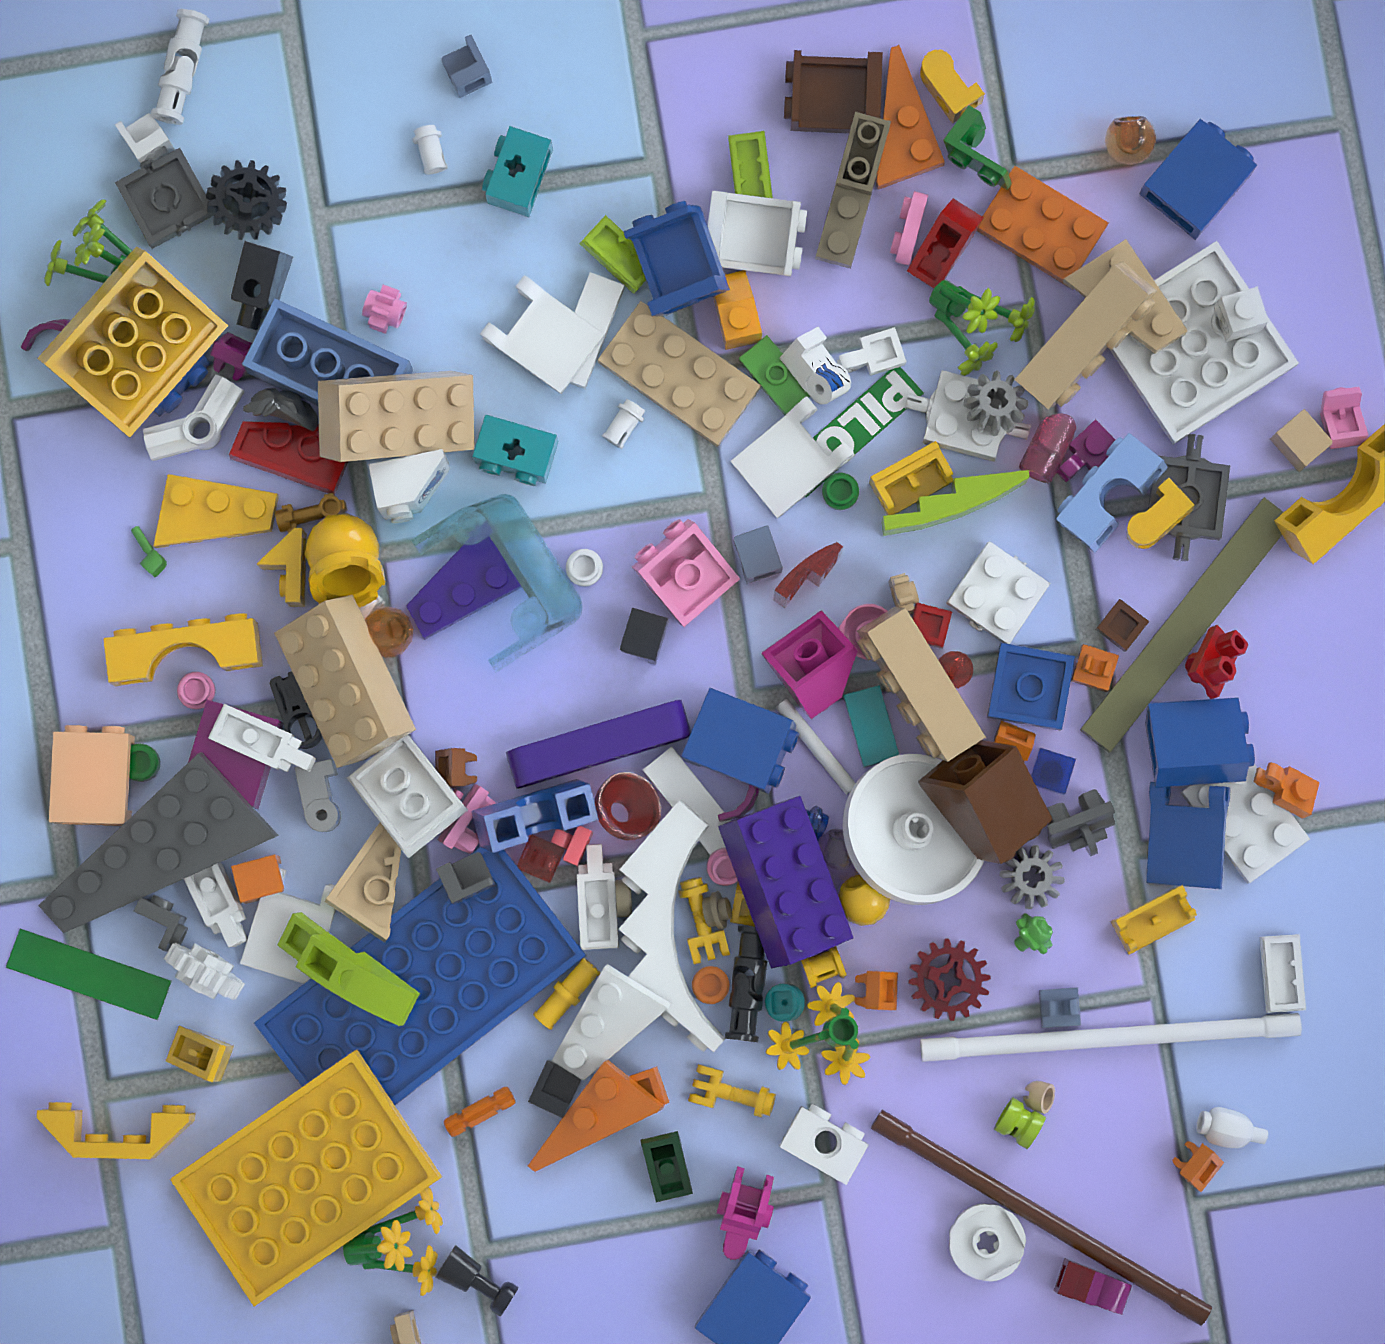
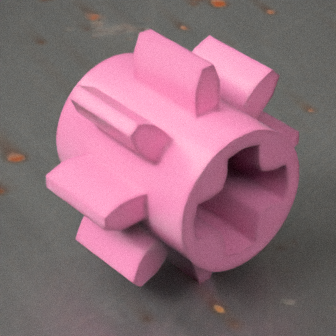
M384 284L380 292L370 290L362 310V316L370 318L368 321L369 328L386 334L389 326L394 328L400 326L407 307V302L399 300L401 297L400 290Z

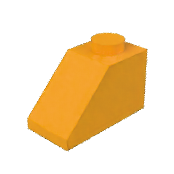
M742 270L725 274L730 290L713 297L725 350L758 343L762 339V330L746 272Z

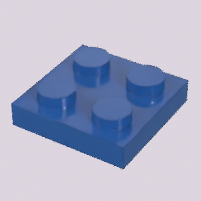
M1000 643L987 718L1061 731L1075 656Z

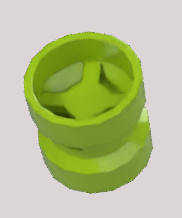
M1012 1097L997 1120L994 1130L1004 1136L1010 1134L1016 1138L1018 1145L1028 1149L1039 1134L1046 1117L1037 1111L1030 1112L1024 1109L1023 1103Z

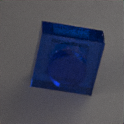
M1039 748L1031 772V777L1036 787L1064 796L1076 759Z

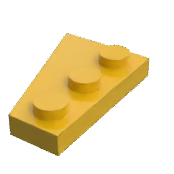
M168 474L153 547L163 548L175 544H191L203 542V540L272 532L279 495L272 492Z

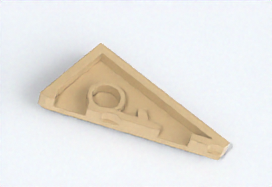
M380 822L332 889L325 902L385 943L390 936L391 915L395 900V886L398 877L401 849Z

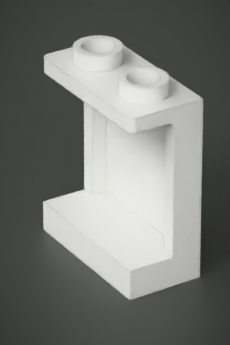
M712 191L708 229L721 266L724 268L791 276L792 269L800 270L802 248L795 247L797 232H805L807 210H800L801 202Z

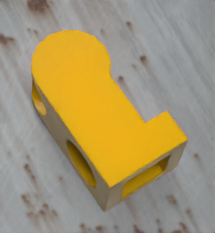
M939 49L932 50L924 56L920 69V78L952 124L961 117L968 106L976 108L982 104L985 93L977 82L969 88L954 70V61L950 54Z
M1170 478L1166 479L1157 488L1156 494L1161 499L1146 512L1137 513L1129 520L1126 531L1127 539L1135 548L1148 549L1193 511V502Z

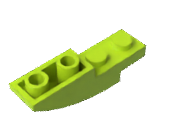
M302 912L292 914L277 944L298 961L296 968L346 1001L398 1026L405 1024L420 994L366 952L355 953Z

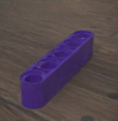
M675 700L507 751L506 756L515 787L519 789L687 739L691 734V729L682 700Z

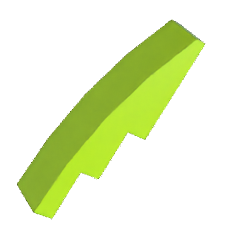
M1029 470L954 478L951 484V494L919 497L916 503L917 512L883 516L881 521L883 536L922 530L961 518L986 507L1026 484L1029 479Z

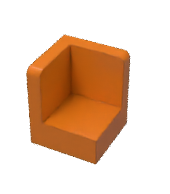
M274 854L231 866L240 903H252L259 901L262 897L284 891L285 888L279 864H281L280 856Z

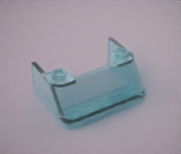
M500 494L461 508L411 540L421 555L451 535L464 545H475L490 536L529 599L519 604L511 615V626L519 640L488 660L495 673L574 624L582 614L583 604L579 594L520 502L511 495Z

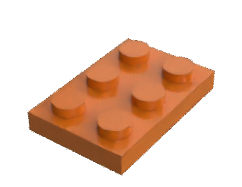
M1014 166L1009 173L1012 182L1008 190L1003 187L999 189L982 216L984 219L977 232L1064 284V278L1083 266L1109 222L1017 166Z

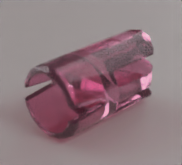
M1063 413L1045 417L1040 422L1019 464V469L1021 471L1029 470V477L1043 483L1052 482L1074 438L1076 430L1074 419L1070 415Z

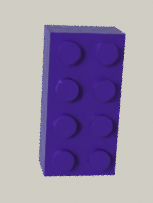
M801 796L776 803L718 826L771 969L794 964L854 939Z

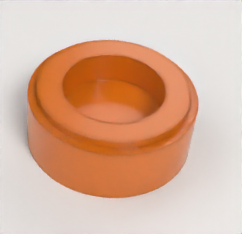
M704 967L693 977V993L703 1003H719L729 992L730 983L728 976L718 967Z

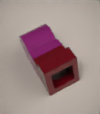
M1064 1258L1054 1291L1062 1296L1122 1315L1132 1285Z

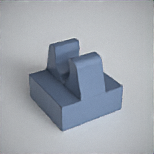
M1078 987L1039 990L1042 1028L1081 1025Z

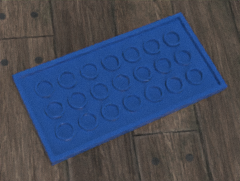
M479 847L470 855L476 852L482 854L496 886L454 905L451 903L439 878L391 916L390 936L385 943L369 933L350 948L355 953L366 952L420 993L403 1026L393 1024L359 1008L326 989L313 979H309L255 1021L254 1024L302 1087L353 1051L358 1050L393 1104L397 1105L587 955L504 849L492 853Z

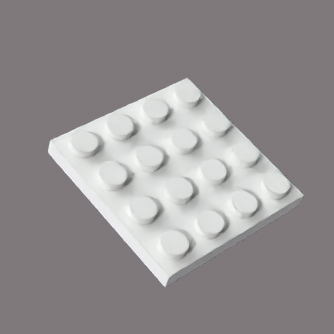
M1217 241L1154 280L1188 330L1186 335L1156 354L1130 334L1118 347L1110 350L1173 445L1299 364L1269 318V322L1261 332L1225 341L1215 305L1221 297L1249 288Z

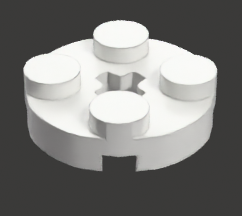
M984 1203L973 1205L958 1215L949 1230V1251L958 1268L970 1277L991 1282L1001 1280L1012 1274L1021 1262L1026 1244L1024 1229L1011 1212L999 1205ZM982 1232H986L989 1236L994 1234L997 1236V1241L993 1243L995 1249L993 1252L988 1253L985 1248L978 1250L976 1244L981 1240L979 1235Z

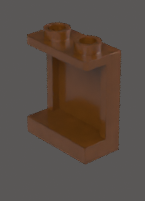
M794 50L793 61H786L785 83H792V97H785L784 119H791L790 131L850 133L855 112L880 118L883 52H868L867 58L802 56V50Z

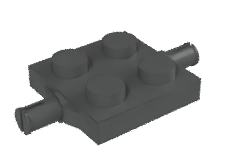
M1188 434L1186 456L1176 458L1159 456L1164 460L1168 468L1150 489L1148 510L1161 499L1156 494L1157 488L1168 478L1194 504L1193 511L1167 533L1169 536L1176 538L1172 558L1176 561L1180 559V556L1181 561L1189 560L1190 540L1203 538L1219 541L1222 539L1230 465L1211 463L1201 458L1202 442L1204 439L1202 435H1197L1195 440L1196 434Z

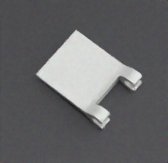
M524 275L516 285L519 294L532 303L507 336L489 322L480 335L483 336L482 339L488 344L503 352L558 393L562 394L605 337V334Z
M807 396L730 461L777 519L855 456L845 442L827 456L802 426L801 423L818 410Z
M280 868L282 880L284 881L286 870ZM328 884L325 886L320 904L282 892L260 898L240 964L303 984L311 979L296 968L298 961L277 944L293 913L302 912L327 932L330 931L336 909L328 905L325 900L335 885Z

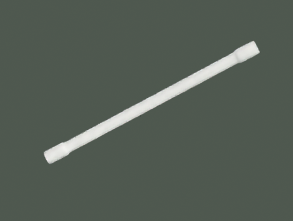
M1299 1013L1266 1015L1261 1018L970 1038L920 1039L922 1062L955 1060L959 1057L1161 1043L1249 1037L1301 1036L1302 1027Z

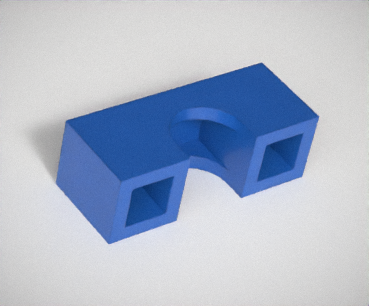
M578 779L471 811L480 847L492 853L528 842V836L551 829L565 831L599 820L590 784Z

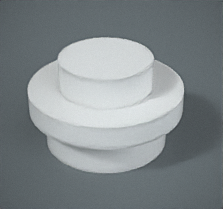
M580 549L569 556L566 562V573L574 584L584 587L591 586L601 578L603 563L599 555L594 551Z

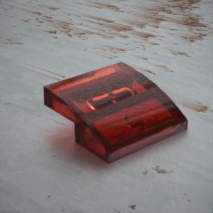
M836 542L804 559L776 587L773 600L786 608L806 579L819 587L841 557L843 546Z

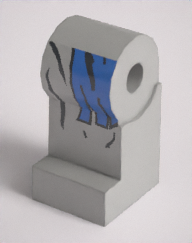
M329 759L315 762L310 772L298 766L294 767L307 824L319 832L334 830L341 820V811L333 802L328 777L338 775L334 760Z

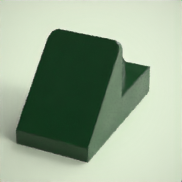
M678 1131L641 1139V1146L656 1203L693 1194Z

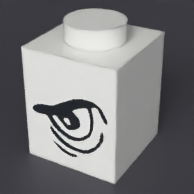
M1258 286L1223 296L1215 305L1226 342L1261 332L1269 322Z

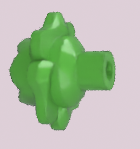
M1024 913L1021 919L1016 921L1020 936L1014 940V944L1018 950L1024 952L1030 947L1033 951L1038 950L1041 954H1045L1053 946L1050 940L1053 933L1052 927L1047 924L1044 917H1031Z

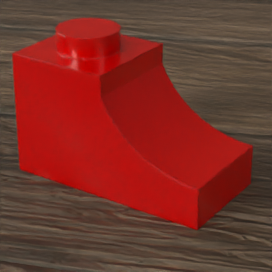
M953 198L940 212L908 267L907 272L935 288L941 281L947 278L955 263L970 243L984 217Z

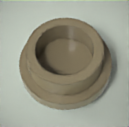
M719 891L712 892L710 897L703 898V914L708 927L726 928L727 920L732 919L729 899L727 897L723 898Z

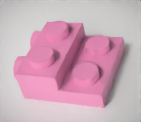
M678 519L664 530L663 534L666 538L654 547L652 543L648 544L635 555V559L638 562L632 568L652 593L660 599L679 624L685 627L739 581L740 578L695 522L687 519L683 523L681 519Z

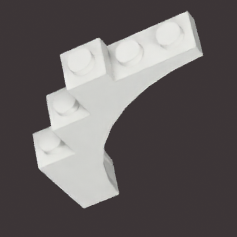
M679 800L619 869L626 875L622 881L638 895L642 891L648 894L621 925L619 930L625 934L621 938L624 944L637 954L641 950L647 954L628 977L672 1004L661 1016L674 1027L680 1023L691 1033L687 1038L703 1052L707 1048L715 1052L725 1040V1037L705 1017L691 995L678 962L674 939V905L680 878L693 848L707 830L709 824L683 801Z

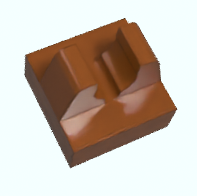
M448 748L435 751V769L450 788L463 787L477 782V776H468L465 773V763L477 761L475 754L465 751V748Z

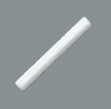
M785 699L776 707L777 711L782 716L792 719L796 723L795 731L799 732V738L846 795L850 793L856 784L789 700Z

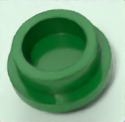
M835 473L825 480L822 487V496L829 507L835 510H846L856 503L859 496V486L851 475Z

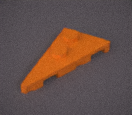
M900 45L891 47L883 119L891 121L877 173L876 186L878 190L937 169L945 164Z
M609 1060L604 1061L531 1160L528 1167L536 1172L661 1111L665 1105Z

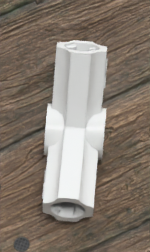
M215 374L196 408L187 417L143 429V437L150 459L156 461L197 449L209 450L214 448L219 443L221 431L244 394V390L229 380ZM198 424H210V432L206 437L202 439L193 437L194 428Z

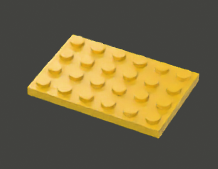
M355 1050L173 1176L170 1180L252 1305L256 1306L442 1178V1175L359 1051Z

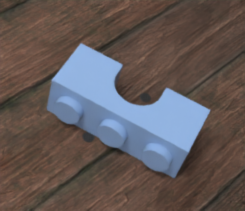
M1130 433L1124 439L1119 437L1112 443L1106 453L1109 457L1099 468L1094 466L1083 478L1082 484L1084 486L1075 497L1069 495L1058 508V513L1060 514L1056 520L1094 553L1097 552L1119 526L1115 518L1105 510L1104 502L1109 491L1117 486L1127 485L1144 496L1168 468L1162 458Z

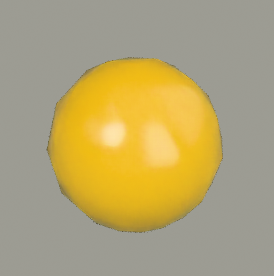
M860 874L847 879L841 885L838 894L847 920L860 926L873 925L881 920L888 911L891 900L872 888Z

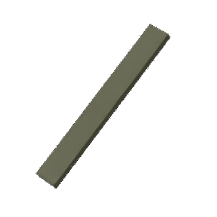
M1265 497L1259 502L1081 727V732L1108 753L1114 749L1147 707L1148 703L1151 702L1282 536L1274 522L1283 513L1282 510Z

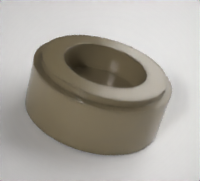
M615 880L617 918L629 917L632 914L631 889L622 880Z

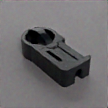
M288 672V677L285 678L278 676L271 679L270 687L284 724V731L291 733L293 723L298 720L305 739L304 742H301L299 748L309 749L318 745L323 738L317 726L316 734L312 738L305 717L313 719L314 717L293 672Z

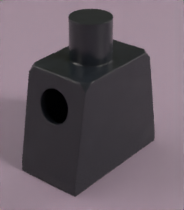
M244 241L231 294V300L242 303L237 325L258 331L263 310L269 311L274 298L280 300L293 256ZM260 284L261 292L255 297L254 289Z

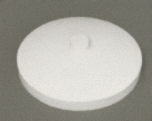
M898 755L870 768L852 788L843 814L845 846L858 873L880 894L894 901L910 905L934 904L956 895L973 881L984 863V860L977 859L920 787L918 781L942 761L928 755Z

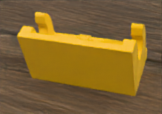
M934 441L872 475L869 484L886 514L895 515L917 503L919 497L930 496L953 482L952 475L954 474L938 443Z
M1183 885L1177 886L1110 921L1128 955L1195 920L1194 917L1197 916L1196 910L1189 905L1186 899L1188 894Z

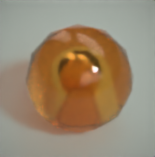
M1119 117L1114 119L1108 127L1105 145L1108 153L1117 162L1134 165L1142 163L1149 158L1155 148L1157 136L1154 126L1146 117Z
M379 607L372 610L365 618L371 639L378 647L382 657L394 658L399 656L412 642L413 626L410 618L401 609Z

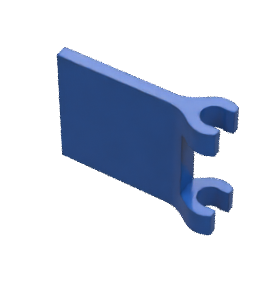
M1150 782L1151 814L1146 883L1222 889L1226 817L1230 802V787L1210 786L1208 795L1209 808L1169 805L1171 786L1155 787V783Z

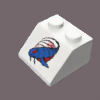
M443 449L368 464L377 509L384 520L391 519L392 523L407 522L414 519L413 514L422 512L450 470L449 462Z

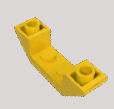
M49 1102L48 1109L37 1110V1119L73 1158H156L195 1121L196 1113H185V1105H162V1112L151 1113L150 1142H146V1135L134 1134L123 1135V1142L108 1141V1134H85V1141H81L83 1110H71V1102Z

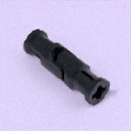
M738 925V932L741 933L739 954L734 957L732 992L729 998V1007L732 1008L730 1030L725 1033V1039L758 1042L759 1037L755 1035L758 1012L762 1010L763 1006L762 992L765 987L768 961L764 959L765 951L756 927ZM751 969L754 975L747 976L744 973Z

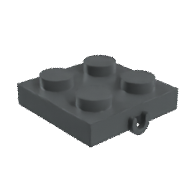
M180 148L156 161L148 159L140 164L141 169L115 182L151 249L177 235L178 237L181 236V233L186 230L191 231L192 227L216 214L207 213L206 209L209 200L206 199L202 186Z

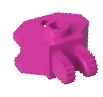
M739 1166L736 1168L730 1192L722 1191L716 1214L723 1215L720 1230L726 1231L722 1252H724L727 1258L735 1261L736 1259L740 1260V1257H743V1254H745L749 1238L757 1240L761 1227H769L774 1206L768 1204L774 1177L766 1175L762 1190L741 1184L745 1168Z

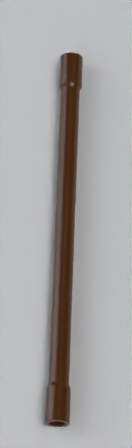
M883 1109L879 1112L871 1126L873 1131L898 1146L906 1147L1167 1303L1174 1311L1196 1324L1202 1326L1209 1317L1212 1306L1184 1289L1175 1287L914 1131L910 1125Z

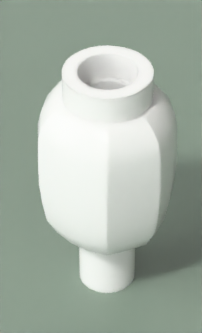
M1215 1107L1209 1112L1201 1111L1197 1120V1133L1204 1134L1208 1142L1226 1148H1242L1250 1141L1265 1144L1268 1138V1130L1254 1127L1246 1115L1231 1109Z

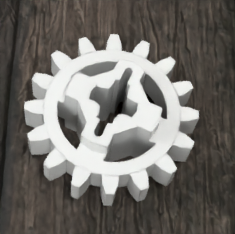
M173 943L164 957L168 964L178 970L175 978L185 983L192 990L212 999H215L219 993L224 997L236 1000L245 985L241 979L231 973L234 967L233 964L227 962L215 952L205 949L196 943L192 946L191 950L185 946Z

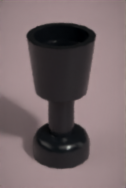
M455 1245L435 1278L464 1292H467L470 1286L493 1300L490 1308L501 1317L519 1287L511 1282H505L500 1287L479 1274L482 1266Z

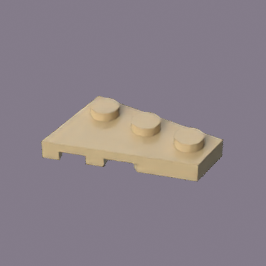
M1126 239L1063 279L1065 285L1072 290L1075 289L1086 298L1115 264L1124 261L1157 290L1151 298L1156 303L1141 320L1139 319L1136 322L1132 319L1126 326L1131 331L1129 334L1156 354L1188 332Z

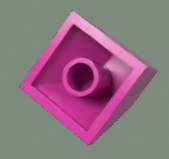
M821 610L761 654L796 703L810 719H813L842 698L858 651Z

